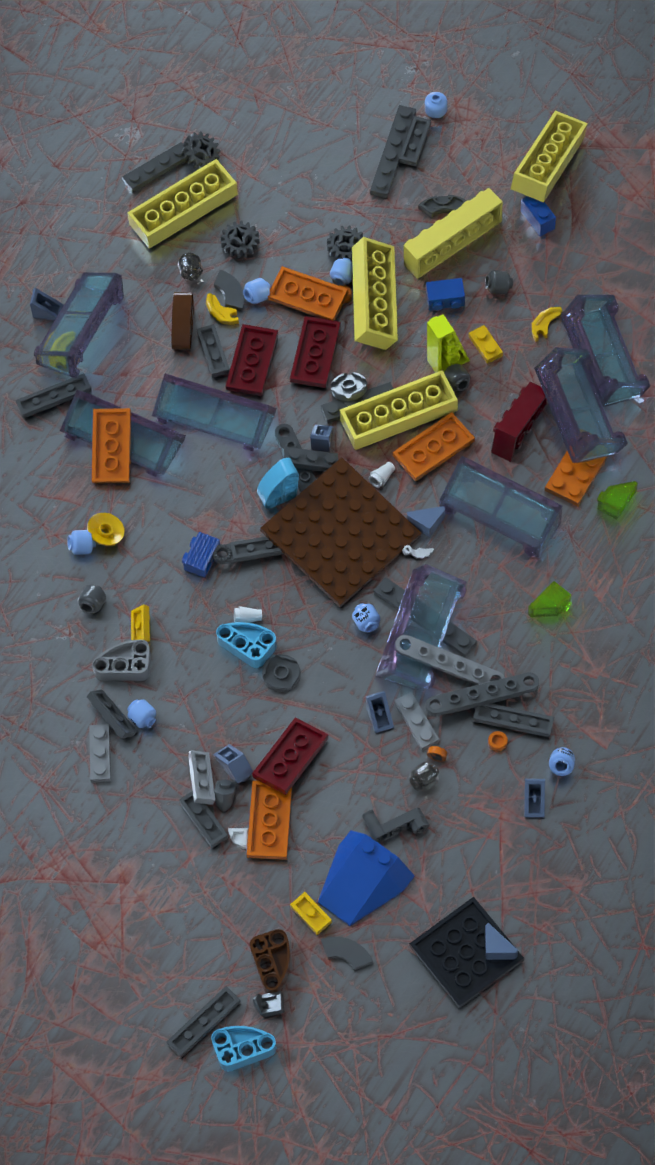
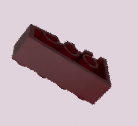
M529 382L526 388L522 387L519 397L512 401L509 411L506 410L504 412L501 422H497L493 428L495 435L491 453L509 462L512 461L515 448H520L525 434L528 435L533 422H536L546 406L549 390L532 382Z

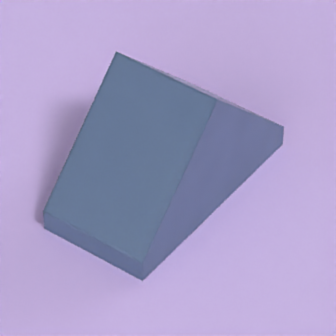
M37 288L33 289L30 301L33 318L59 321L64 304Z
M314 426L310 435L311 450L330 452L333 426Z
M445 507L407 512V519L421 533L430 538L445 519Z
M385 691L366 696V709L375 733L394 728Z
M525 779L524 817H545V779Z
M487 923L485 925L486 960L516 959L518 957V949Z

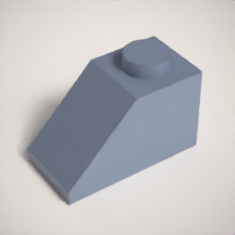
M231 744L213 754L229 777L236 783L244 782L252 775L253 770L245 755Z

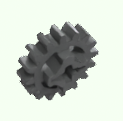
M201 131L198 135L193 132L182 144L184 146L182 152L186 153L184 159L188 158V164L193 163L194 168L197 166L202 168L213 160L220 158L218 154L221 150L216 149L219 144L213 142L214 137L208 138V133L203 136Z
M234 221L233 226L227 225V230L223 229V235H220L221 247L224 248L225 253L230 252L231 257L237 254V258H240L241 255H244L246 258L247 253L254 254L253 249L257 250L258 244H260L259 232L256 231L255 226L250 227L249 222L244 225L243 221H240V224Z
M341 226V230L335 228L334 234L330 233L327 239V251H330V256H335V260L348 258L352 261V247L363 238V232L358 233L357 228L351 230V226H348L347 229Z

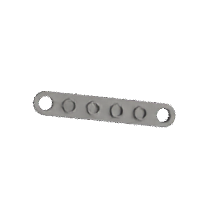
M401 635L395 642V649L399 654L475 685L490 682L491 677L494 676L499 679L505 678L499 671L409 635ZM407 640L410 648L403 650L400 647V641Z

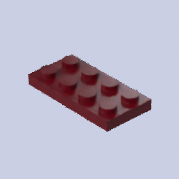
M305 316L290 375V382L322 388L327 387L341 322Z
M242 324L225 386L226 390L262 396L278 337V330Z
M295 717L253 771L252 778L286 795L326 743L328 734Z

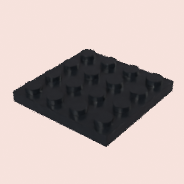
M475 897L469 899L409 943L411 949L459 1008L524 961V957L519 951L516 959L486 960L485 925L487 923L494 927L510 943L511 941Z

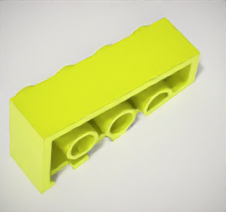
M444 314L438 317L435 316L427 322V361L435 373L441 370L445 372L451 365H463L470 361L456 332Z

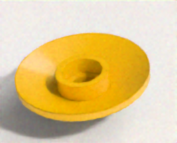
M97 513L89 519L87 524V530L92 534V539L104 546L116 545L124 536L125 531L122 522L110 513Z

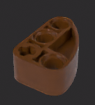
M174 292L171 331L172 349L191 350L195 310L193 293Z
M275 929L255 936L250 941L251 955L266 994L282 991L290 970L291 956L287 934L281 929ZM277 938H282L284 940L281 944H275L273 942ZM260 945L262 949L258 950L256 946ZM264 963L271 964L268 969H262L261 965ZM271 981L278 983L274 988L268 987L267 984Z

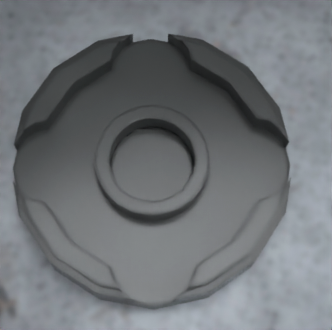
M352 372L349 375L343 373L331 382L332 395L341 401L356 400L362 397L368 389L366 378L356 372Z
M275 655V657L269 658L263 665V681L269 689L275 692L289 691L300 681V667L297 661L289 655Z

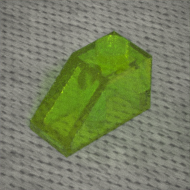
M632 481L608 486L605 492L601 491L597 498L598 510L617 520L637 492L638 483Z
M553 581L528 606V615L530 617L558 616L562 611L566 612L570 608L571 594Z

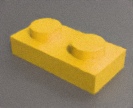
M485 325L468 333V337L487 364L503 356V351Z
M143 604L131 611V640L150 641L149 606Z
M306 892L290 904V908L316 935L332 923V919Z

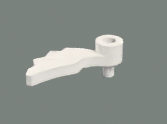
M406 545L402 552L404 555L411 554L416 559H423L424 557H429L434 549L418 548L415 550Z

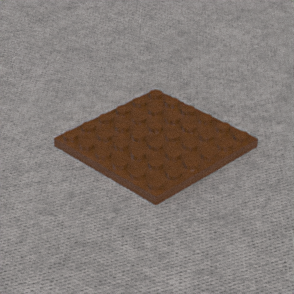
M340 458L260 527V531L339 608L396 559L406 545L410 546L422 534L343 458Z

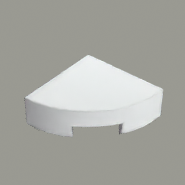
M228 828L231 841L237 847L247 849L248 828Z

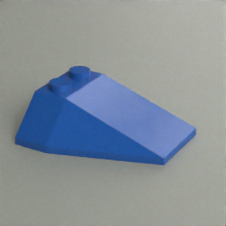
M351 830L337 848L318 904L348 926H351L401 894L415 876L395 854L367 834Z

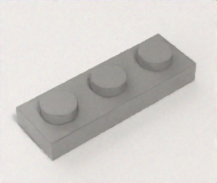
M412 692L394 700L396 707L422 751L439 743L438 736Z
M109 724L89 725L91 783L111 782Z
M190 750L188 758L194 803L213 805L215 793L209 752Z

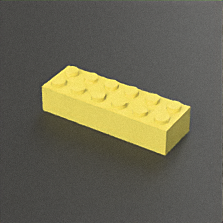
M554 111L514 172L511 190L544 203L583 142L588 123Z
M215 159L127 212L129 225L150 249L237 196V182L220 162Z
M490 188L480 191L476 197L470 201H465L461 207L452 210L445 218L437 220L433 226L422 230L415 238L409 239L404 245V266L419 279L501 223L503 201Z
M363 237L352 247L355 341L387 350L398 340L394 246Z
M443 370L340 409V421L354 450H358L448 415L451 412L458 411V399Z

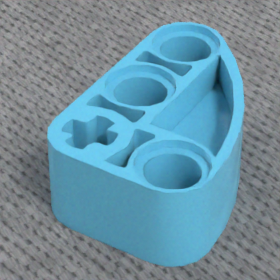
M283 458L278 461L264 475L258 485L257 494L266 509L278 506L297 496L299 473L290 458Z
M233 622L222 624L216 630L218 644L253 668L262 667L277 648L275 633L257 624ZM224 634L230 635L227 638L221 637ZM266 640L272 641L270 644L263 643ZM239 644L245 645L243 648L236 647Z
M224 1027L214 1031L211 1037L220 1067L227 1072L269 1058L277 1050L276 1040L273 1035L253 1027ZM223 1037L227 1039L224 1044L216 1043L218 1038ZM270 1042L272 1046L269 1049H264L262 1044ZM246 1049H251L253 1051V1053L250 1056H244L242 1054V1052ZM230 1057L231 1062L226 1063L225 1058Z

